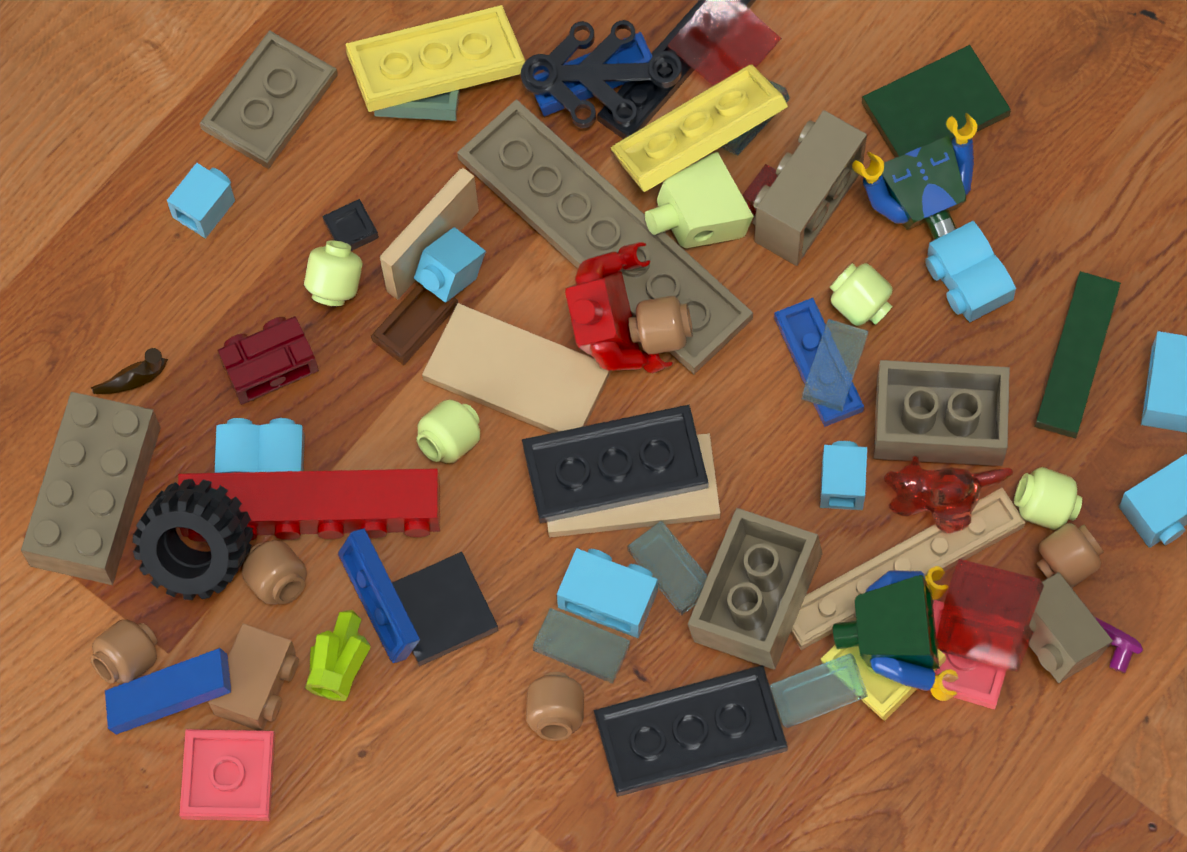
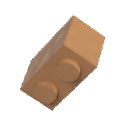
M243 623L228 656L231 693L209 700L208 703L213 714L257 731H263L267 721L273 722L281 707L282 697L278 695L284 681L290 682L299 662V658L295 656L296 652L292 641Z

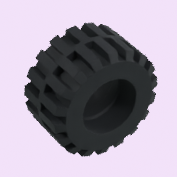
M193 479L184 480L180 486L176 482L170 484L164 492L161 491L156 496L136 525L137 530L133 534L132 543L137 544L133 550L135 560H142L143 562L139 569L143 575L150 574L153 577L150 583L157 589L160 585L167 588L166 594L175 597L177 593H182L184 600H193L197 594L201 599L210 598L214 591L220 593L226 588L228 583H231L250 552L252 545L249 542L253 538V528L247 527L251 520L248 512H240L239 507L242 503L237 497L231 500L226 496L228 490L221 485L216 490L211 488L210 481L202 480L199 485H196ZM176 527L189 528L198 532L207 541L211 551H198L187 546L178 536Z

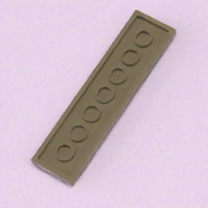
M517 99L457 152L458 160L577 268L584 260L613 251L618 253L620 248L625 245L638 242L646 243V246L637 249L636 254L640 262L650 260V264L634 270L622 268L620 271L623 274L632 317H636L637 304L644 300L675 296L681 304L687 303L691 315L693 337H687V343L684 348L669 352L691 373L695 374L753 320V312L665 232L653 235L647 227L645 214Z

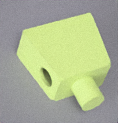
M718 152L708 155L666 179L657 197L659 207L645 212L647 227L653 235L671 229L679 245L684 248L743 238L754 217Z

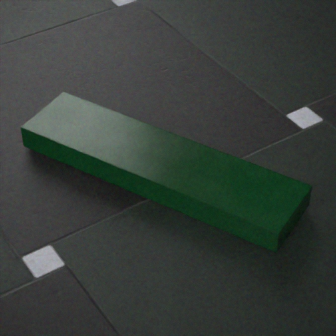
M1080 271L1035 427L1076 439L1121 282Z

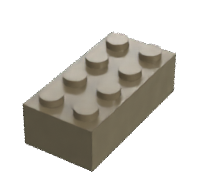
M75 392L70 393L21 548V552L30 567L113 585L161 429L153 409Z

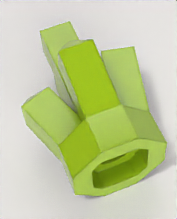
M353 610L339 612L334 631L327 630L317 634L315 646H312L310 649V672L305 689L315 695L335 701H346L352 682L371 648L366 638L358 633L361 618Z

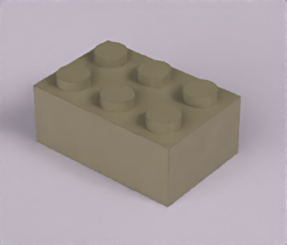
M825 110L822 111L816 122L809 120L798 138L800 145L794 154L789 152L785 154L776 170L778 177L771 187L764 185L754 201L753 206L757 208L752 222L755 225V243L798 266L858 178L859 174L855 173L852 169V164L855 160L863 164L867 134Z
M880 360L876 386L873 459L1003 466L1008 448L1010 367Z
M736 508L688 622L694 642L775 670L823 554L818 534Z

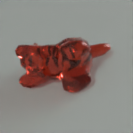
M913 456L911 464L906 465L898 472L890 471L884 476L885 482L897 494V497L890 502L889 508L901 516H911L923 511H929L932 513L938 529L945 533H956L966 529L971 523L972 511L979 501L981 489L1002 483L1012 476L1013 470L1009 467L979 473H971L968 470L953 467L941 470H925L920 467L919 458Z

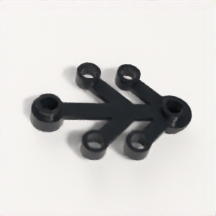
M626 20L616 22L611 28V33L579 65H564L577 49H587L594 43L593 27L587 22L580 21L571 27L570 34L549 55L536 54L528 58L521 68V80L524 87L533 94L552 95L571 113L572 121L577 127L588 128L596 120L594 105L587 100H580L564 84L580 82L612 111L613 120L617 125L629 127L637 119L636 105L629 99H623L606 82L651 80L658 87L669 88L680 80L682 66L678 56L669 51L656 53L649 63L605 64L620 48H628L635 42V28L632 23ZM620 29H627L631 35L629 38L621 40L616 37V33ZM580 30H585L590 34L588 39L584 41H579L574 36ZM662 67H668L673 71V74L668 78H662L657 72ZM544 70L549 73V77L545 81H537L534 78L535 73ZM627 107L632 110V115L626 119L620 118L617 115L618 110ZM582 108L588 109L591 112L590 117L585 120H581L576 116L577 111Z

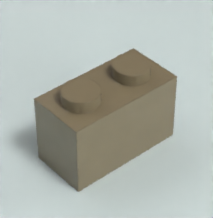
M1059 572L1023 592L1005 614L1016 633L1024 638L1038 656L1041 665L1052 674L1058 683L1096 662L1113 642Z

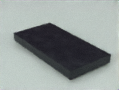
M690 404L522 439L540 524L709 488Z
M762 665L593 710L617 797L783 753L788 750L765 669Z

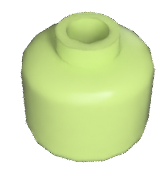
M327 241L326 246L318 247L311 251L304 286L312 294L314 301L329 306H342L346 300L354 298L357 294L363 262L357 254L351 252L349 244L341 241Z
M851 263L829 287L833 291L830 299L831 304L855 326L863 325L868 320H871L876 325L893 307L887 302L893 291L891 284L869 264H861L856 267Z
M454 400L442 401L424 415L418 423L417 443L419 448L432 461L456 462L476 446L480 440V428L478 425L480 420L478 414L468 404H461Z
M1041 467L1035 469L1031 474L1025 473L1022 476L1015 492L1014 504L1019 507V513L1025 521L1051 530H1057L1065 525L1068 520L1074 521L1077 518L1082 506V497L1077 495V484L1072 477Z

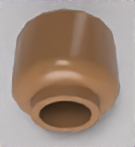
M675 296L641 301L636 307V317L629 318L632 342H641L643 350L648 354L680 350L685 347L687 337H693L688 304H681Z
M1067 523L1040 542L1039 552L1043 559L1036 564L1047 579L1059 572L1072 588L1101 567L1099 555L1104 553V551L1085 525L1078 528L1072 523Z
M272 540L258 543L250 549L242 567V576L247 585L264 603L276 605L290 603L301 594L305 586L307 571L305 564L285 542Z
M119 620L94 640L91 663L96 672L106 682L110 684L114 682L119 684L128 683L137 679L156 662L157 654L154 647L157 643L156 636L144 623L137 625L130 620Z
M549 672L529 685L526 720L529 727L538 733L541 738L552 741L564 740L581 727L584 719V692L578 682L562 672Z

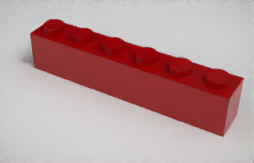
M438 468L178 474L179 486L186 479H193L196 485H199L202 480L211 482V488L217 490L221 485L227 489L226 496L231 500L237 497L242 503L239 507L240 512L247 511L251 519L247 524V527L253 528V538L251 540L256 539L257 535H274L278 539L294 540L300 538L301 534H318L319 537L324 539H338L343 537L344 534L365 528L369 538H382L387 533L404 532L409 537H426L430 535V532H440V478ZM179 527L183 537H188L193 541H206L198 532L189 528Z

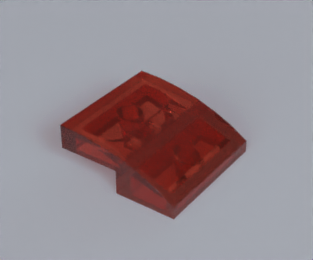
M705 0L667 46L714 86L748 65L752 64L756 68L782 38L739 0Z
M959 559L949 585L940 618L937 648L943 653L1018 672L1033 635L1029 624L1044 588L1043 583L1039 578Z

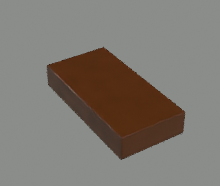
M418 283L374 331L371 339L398 362L405 365L455 310L458 300L453 297L445 303L422 284Z

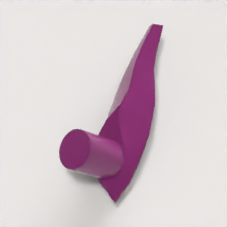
M1096 618L1113 640L1110 645L1116 647L1109 668L1126 673L1132 654H1139L1143 651L1141 644L1130 635Z

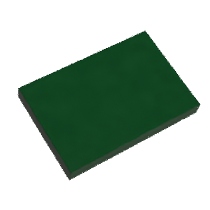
M971 45L862 96L864 108L895 158L948 135L952 141L955 135L946 125L947 119L951 116L957 121V129H961L966 124L965 113H968L976 121V132L1009 117L1011 112L1010 107Z

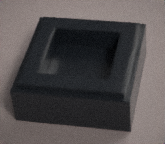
M360 199L322 216L323 222L333 241L349 244L351 251L379 238L378 232Z

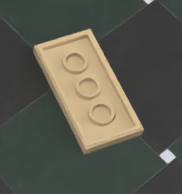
M458 303L422 377L424 381L550 433L586 426L612 371L601 368L592 357Z
M710 433L697 435L709 488L547 522L549 538L720 519Z

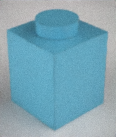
M196 163L167 199L172 217L206 239L235 202L230 179L216 168L212 167L208 170Z
M453 227L423 250L414 279L446 303L476 280L486 251Z
M837 441L832 445H824L820 508L863 510L866 491L867 447H858L856 443L851 441Z

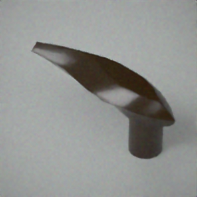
M150 348L145 352L144 361L136 362L119 371L111 379L91 387L93 394L116 393L140 387L161 374L168 359L162 358V354L158 349Z

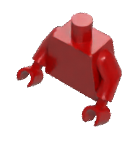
M644 242L625 245L620 248L618 253L613 251L584 260L578 267L575 276L576 284L565 288L577 346L593 356L599 366L605 370H639L643 366L647 372L653 374L673 364V362L662 361L659 353L648 354L645 351L641 352L638 342L633 343L630 334L629 318L632 317L623 274L620 271L622 268L634 270L650 264V260L640 262L637 258V249L646 246Z

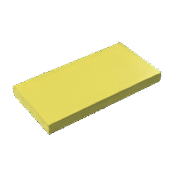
M502 5L346 43V53L368 112L519 75L525 62Z
M751 64L611 147V150L618 162L643 192H646L786 109L788 106L783 95Z

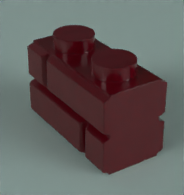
M296 316L287 320L285 317L274 318L263 326V330L247 336V334L232 336L225 341L224 347L217 350L241 405L319 371L315 356Z

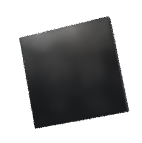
M463 552L392 582L420 638V641L412 651L419 667L499 631L498 625Z

